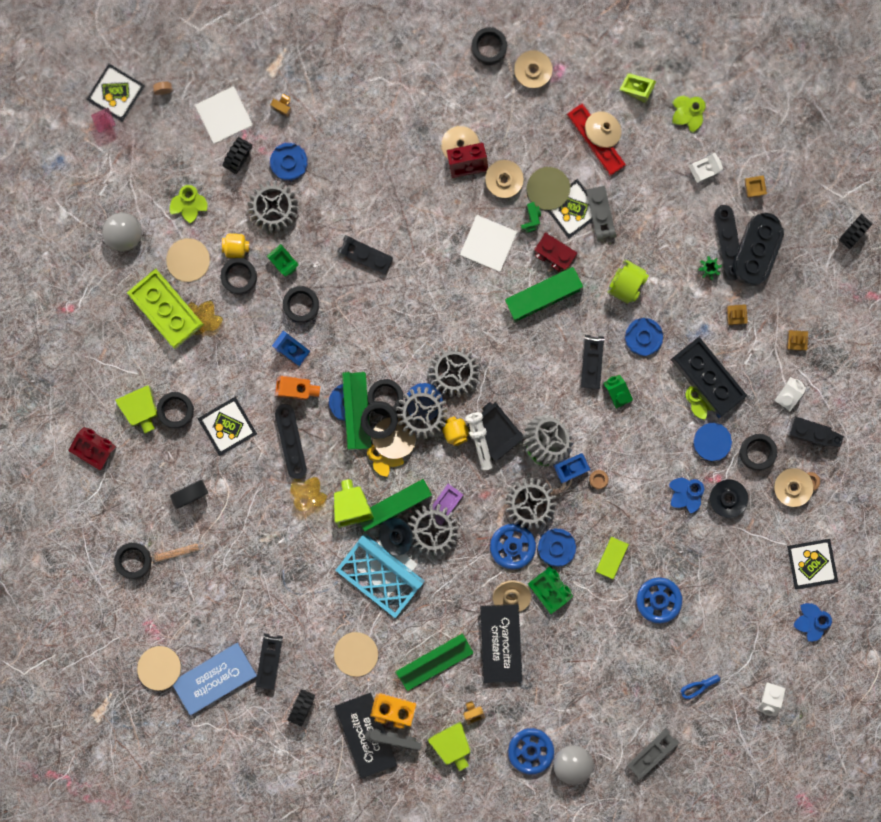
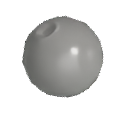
M119 212L114 213L105 221L102 235L109 247L113 250L124 252L131 250L138 244L141 239L142 228L138 219L133 215Z
M569 745L562 748L554 759V772L560 781L568 785L584 783L593 771L592 756L585 748L578 745Z

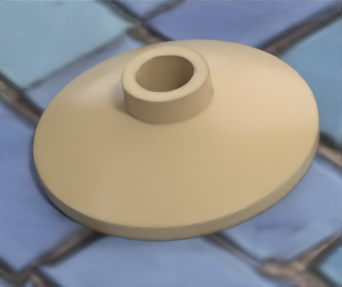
M531 50L524 52L516 60L514 67L515 76L523 86L539 88L545 85L551 78L552 63L548 56L540 51ZM535 68L537 72L532 74L529 70Z
M595 112L586 121V135L596 146L609 148L619 141L621 126L613 115L607 112Z
M456 126L448 130L443 136L442 151L448 159L446 151L458 148V141H463L464 146L479 143V139L470 128Z
M499 160L493 163L488 168L485 177L489 191L500 198H509L517 194L523 185L524 179L520 167L509 160ZM506 177L508 182L502 183L501 178Z
M787 469L775 481V494L787 506H801L812 496V479L801 469ZM792 484H797L798 489L796 491L791 490Z
M518 581L501 583L493 592L494 605L519 604V612L527 608L531 601L529 588Z

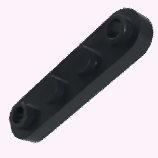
M720 205L714 212V219L724 273L728 279L738 280L731 271L740 245L734 212L730 206ZM726 211L728 216L722 217L721 212Z
M281 404L275 410V417L287 471L292 478L301 479L307 473V466L295 412L290 405ZM287 410L288 416L282 417V411ZM296 466L301 468L300 473L294 472Z

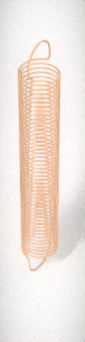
M196 543L186 547H198V544ZM185 547L172 551H196L199 548L183 549ZM164 552L158 555H183L191 552ZM177 556L154 557V560H155V559H169V558H174V557H177Z

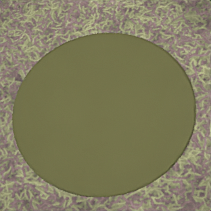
M543 167L536 170L530 176L527 182V194L531 202L535 203V206L545 210L556 209L567 201L570 194V182L561 170L554 167Z

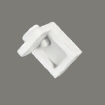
M716 153L689 165L697 183L723 170L721 161Z
M790 377L774 401L791 411L804 394L806 387L800 380Z
M766 683L758 711L768 716H776L782 706L785 688Z

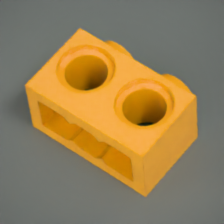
M378 693L375 696L370 716L374 717L376 722L386 724V721L394 723V727L404 729L405 726H411L416 703ZM381 704H385L388 707V712L385 715L380 713L379 708ZM400 709H404L406 712V717L403 720L398 717Z

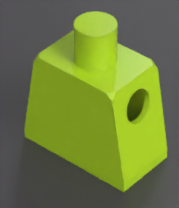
M147 385L115 400L131 426L141 425L144 434L155 430L151 419L158 415L151 386Z
M351 479L343 480L341 482L342 491L334 493V513L337 526L341 528L374 519L361 487H353Z
M461 722L428 738L429 743L446 765L454 761L459 771L469 766L464 756L471 751Z

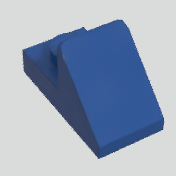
M285 331L281 332L272 345L279 353L299 367L310 352L309 349Z
M583 453L554 465L561 483L590 471Z

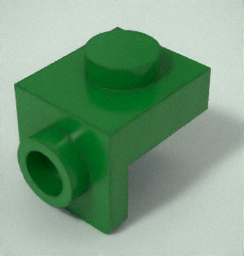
M534 202L526 205L530 223L520 226L521 231L526 230V233L536 231L537 227L540 226L539 217H542L539 206H535Z
M282 244L267 255V258L284 277L293 274L299 265Z
M621 375L612 376L603 383L616 409L633 401L627 384Z

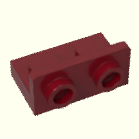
M484 143L467 145L446 151L451 178L488 170Z
M546 232L533 250L538 260L542 262L548 261L552 264L551 268L559 273L568 269L578 253Z
M83 427L76 434L68 451L101 471L109 456L115 450L116 445L112 444L109 439L97 435L94 430Z

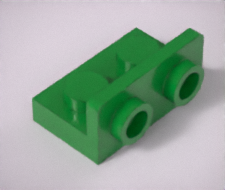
M550 566L528 583L550 614L573 598L570 588L564 585L558 572Z

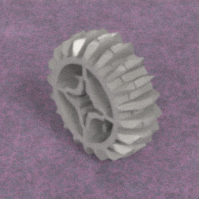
M276 180L273 181V186H270V182L266 181L267 187L264 188L260 183V191L256 188L253 189L257 195H249V198L254 201L247 202L248 206L253 207L248 209V213H254L250 217L252 221L258 219L255 222L256 226L263 223L262 230L269 226V232H272L273 226H276V230L279 232V225L286 229V221L289 224L293 223L290 216L293 218L297 217V214L292 211L299 210L298 206H293V204L298 203V199H292L296 194L295 192L289 193L291 190L290 186L283 189L285 186L284 182H281L279 187H277ZM268 192L280 193L275 198H269L264 195ZM285 197L289 203L287 213L283 212L280 208ZM260 199L266 204L261 216L258 213V202ZM268 202L272 204L278 203L276 204L278 211L273 208L269 210ZM273 214L281 217V219L276 221L266 220L267 217L269 218Z
M458 345L455 346V351H451V346H448L447 353L441 348V356L438 353L434 354L438 360H430L435 365V367H428V370L434 371V373L429 374V378L435 377L431 384H439L436 387L437 391L441 387L444 388L442 395H445L448 390L450 391V397H453V391H457V397H460V390L467 394L466 387L468 386L473 390L474 387L470 383L478 382L473 376L480 375L479 372H474V369H478L480 366L473 365L477 358L475 357L470 360L471 351L467 355L464 354L466 351L465 347L462 348L461 352H458ZM450 356L461 357L465 362L455 364L450 359ZM445 360L448 369L439 376L438 367ZM450 364L455 369L460 368L459 371H457L459 380L454 374H449L448 371H451V369H449ZM470 367V376L464 383L460 374L465 368ZM452 378L459 386L451 387L442 381Z
M418 387L417 394L411 389V397L406 393L404 394V397L407 399L406 402L401 399L399 400V403L404 406L403 408L397 407L398 411H402V414H397V418L403 417V420L398 424H406L403 428L404 432L411 429L409 436L417 432V439L420 438V433H423L424 439H427V432H430V435L434 437L435 435L432 430L436 429L437 432H441L437 426L439 424L441 426L446 425L441 421V419H448V416L442 415V412H447L448 408L441 407L446 404V401L439 403L438 400L441 399L442 395L439 394L435 398L434 394L436 391L432 390L431 394H428V387H425L424 393H421V388ZM419 397L429 398L435 404L427 407L423 406L419 401ZM413 400L416 411L406 417L407 407ZM417 404H419L423 410H428L431 408V410L428 411V414H425L427 415V422H425L422 416H416L417 412H419V407ZM438 409L437 421L431 426L428 416L431 412ZM419 419L423 421L426 429L415 428L409 422Z
M546 414L537 416L525 427V433L522 437L526 440L523 444L528 446L526 451L532 453L531 457H536V462L542 461L543 465L549 464V466H553L567 459L571 453V447L574 443L570 440L573 436L568 434L570 429L564 427L565 423H560V418L554 419L553 415L547 416Z
M530 478V484H527L526 479H523L522 486L519 482L515 483L518 487L517 490L514 487L510 488L514 492L513 495L506 494V497L511 498V501H505L506 505H511V508H507L506 512H513L509 519L515 516L517 518L514 521L515 525L521 521V528H524L526 523L528 524V530L532 529V524H535V528L539 529L538 522L545 526L546 522L543 519L552 520L548 513L555 514V511L550 508L557 506V503H551V500L556 499V496H549L553 489L551 488L546 491L547 483L542 487L539 486L541 483L540 479L537 480L536 484H533V478ZM530 488L538 489L545 497L534 498ZM524 489L525 501L515 505L517 494ZM528 494L532 501H541L536 503V506L534 505V514L529 506L521 507L525 505V502H528ZM547 502L544 514L538 518L537 506ZM522 509L528 510L532 520L524 519L517 511Z
M430 504V510H427L424 505L422 506L423 513L417 509L415 512L418 517L411 516L415 523L409 522L408 525L413 527V541L415 539L417 541L413 547L416 548L418 545H421L420 553L426 548V555H430V550H434V556H437L438 549H440L442 554L445 553L443 549L445 546L448 550H451L449 542L456 544L452 536L459 537L458 533L453 532V530H458L459 526H453V523H456L458 520L457 518L450 519L454 514L453 512H450L448 515L445 514L448 510L447 507L440 511L441 505L438 504L437 510H433V504ZM435 514L445 518L449 525H438L435 520ZM426 515H429V525L417 528L419 521ZM432 520L435 528L441 529L439 532H436L435 540L433 539L432 532L423 531L428 530V527L431 528ZM450 531L447 539L438 545L437 536L442 532ZM418 534L429 535L432 545L424 543Z

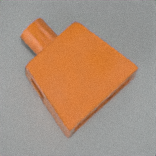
M279 376L276 381L275 397L307 400L309 396L319 397L320 386L310 385L311 380ZM297 386L302 387V392L297 391Z

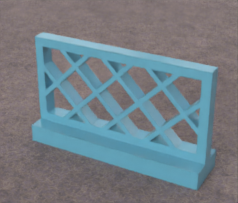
M366 533L362 535L335 570L394 618L398 616L425 582ZM359 546L366 551V559L356 560L355 551ZM367 561L368 572L358 573L356 562ZM370 561H379L381 563V571L371 572ZM346 563H354L355 573L347 574L342 568ZM382 573L383 584L373 585L371 574ZM385 573H394L397 582L386 584ZM369 575L370 585L362 586L359 583L358 576ZM407 584L413 589L409 595L401 596L400 585ZM397 585L398 596L388 597L386 586ZM384 587L385 597L377 598L374 595L373 588ZM399 599L400 607L396 612L389 607L388 600Z

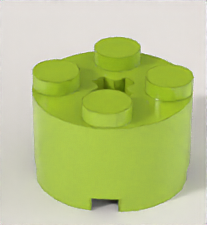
M625 259L622 263L625 266L623 269L619 268L609 285L612 289L608 290L607 293L628 304L629 302L636 301L640 294L638 289L642 284H645L649 275L646 274L645 269Z

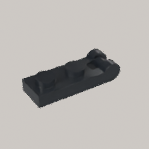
M344 236L343 245L339 247L337 253L386 275L393 260L392 256L359 242L352 237ZM350 245L356 247L353 253L348 251Z
M585 335L580 388L600 389L604 336L591 337V335ZM590 345H597V350H590Z
M264 633L255 687L275 690L283 636L277 635V637ZM268 644H275V650L268 649Z

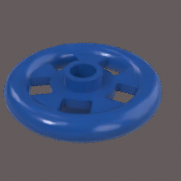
M507 524L500 527L493 534L490 542V552L498 565L506 569L517 570L531 562L535 555L536 542L534 536L526 527L521 528L519 524ZM514 531L522 534L520 539L512 537ZM502 535L508 537L504 544L499 542ZM515 543L517 545L516 550H511L509 545ZM522 543H528V551H522ZM504 549L508 556L502 558L498 551ZM520 555L521 560L513 562L512 556Z
M658 577L646 581L640 587L636 602L640 614L646 620L656 624H663L673 620L679 614L683 599L680 589L674 582ZM657 585L659 591L651 594L649 589ZM667 587L673 592L670 597L663 592ZM657 597H661L663 599V602L661 604L656 603ZM645 598H650L651 606L645 607ZM669 601L674 603V607L671 611L666 609V607L669 604ZM654 609L662 610V615H653Z
M528 728L521 730L514 735L509 743V760L513 767L523 774H539L545 771L553 761V742L545 732L539 729ZM531 736L538 737V743L530 742ZM520 740L526 743L523 745L522 750L517 748ZM540 747H546V755H540ZM529 748L535 749V753L533 755L528 754L527 751ZM521 754L526 759V762L523 764L517 759ZM539 759L540 765L532 767L531 761Z

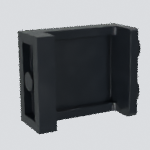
M489 402L482 408L484 411L481 413L483 416L482 423L487 431L485 439L490 457L496 462L524 438L522 437V432L517 429L498 406L497 402L493 404Z

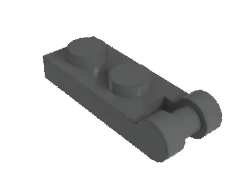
M605 186L586 189L597 241H602L603 238L610 237V239L616 238ZM607 225L608 230L601 231L600 226Z
M667 728L663 729L627 764L639 779L645 776L679 743L676 738L673 739ZM663 739L667 742L665 748L660 744Z
M378 729L368 730L365 733V738L370 742L414 751L421 750L422 742H417L415 737L405 736V739L398 738V734L391 732L383 735Z

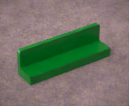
M571 267L506 298L505 302L511 312L514 323L583 291L584 287L575 268Z
M342 372L348 450L369 449L371 447V437L364 432L361 426L362 413L368 406L366 373Z
M424 479L370 507L374 519L360 522L364 532L433 495Z
M461 633L395 672L408 691L472 655L473 650L464 634Z

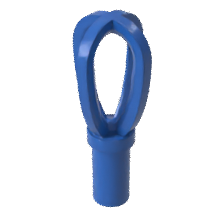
M716 674L701 682L688 684L682 687L681 695L684 699H693L709 686L720 682V677ZM702 685L695 693L689 696L685 695L687 689Z

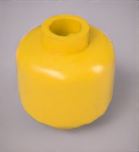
M229 233L225 238H222V253H225L227 258H244L245 252H249V241H246L243 234Z
M456 416L445 420L446 425L442 427V432L448 444L458 446L468 441L467 438L470 434L464 419H456Z

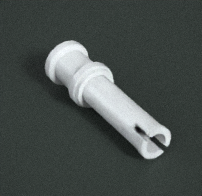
M472 413L465 418L470 426L471 431L469 434L474 439L481 470H489L493 468V464L485 439L487 431L483 427V416L481 413Z

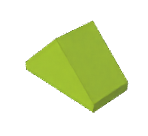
M628 73L619 90L646 103L656 81Z

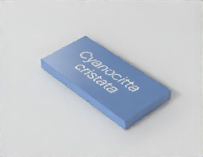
M237 642L180 676L173 684V687L188 713L192 715L256 677L257 674Z

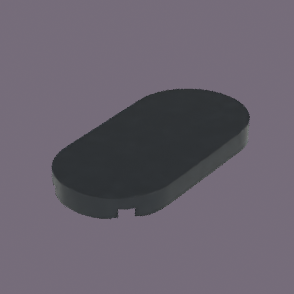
M771 213L757 214L749 220L733 261L734 274L745 285H759L767 280L771 273L784 237L781 221Z

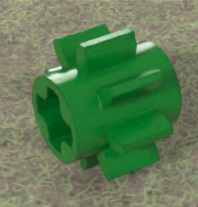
M707 256L706 262L700 261V264L703 266L698 271L703 272L702 278L709 276L710 280H713L714 274L716 276L720 275L717 270L722 265L716 263L718 258L710 260V256ZM712 264L714 271L707 272V266Z

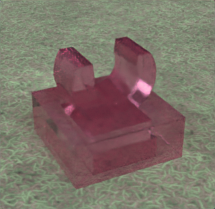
M109 108L91 115L99 134L117 126Z

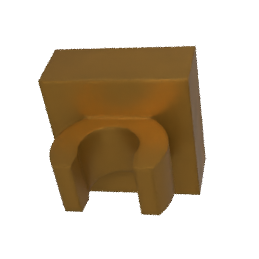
M283 93L280 101L273 98L270 107L288 117L291 113V108L287 105L291 99Z
M764 175L744 179L747 198L767 195Z
M746 304L726 306L728 325L748 324Z
M789 330L787 350L807 351L808 331Z
M473 701L465 703L468 711L463 713L467 725L485 719L481 706L475 708Z

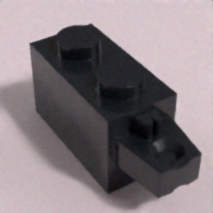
M796 416L792 417L786 435L820 447H841L844 438L843 435L832 431L831 427Z

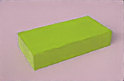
M611 536L595 572L614 579L629 544Z

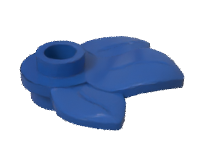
M682 477L674 479L669 483V487L675 491L671 498L672 507L681 508L686 506L690 513L699 509L701 505L700 497L704 493V485L701 481L697 479L689 481ZM693 485L698 487L696 493L691 491Z
M801 604L800 607L803 615L794 622L793 626L799 631L807 632L808 641H817L822 637L824 630L830 628L832 617L829 613L821 611L815 604ZM824 617L825 623L821 625L819 618Z

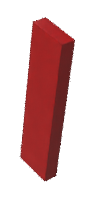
M581 103L568 112L567 116L609 176H612L625 167L626 164L613 146L602 148L589 140L586 135L585 124L591 114L584 104Z

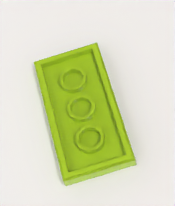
M156 268L127 292L175 350L204 326Z

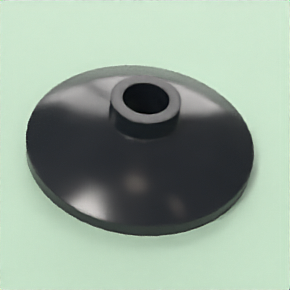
M732 479L722 480L712 488L710 504L718 515L726 518L736 517L746 509L748 493L740 482ZM726 495L731 496V502L725 501Z
M390 518L381 526L380 541L388 553L401 556L411 549L413 533L410 526L404 520Z

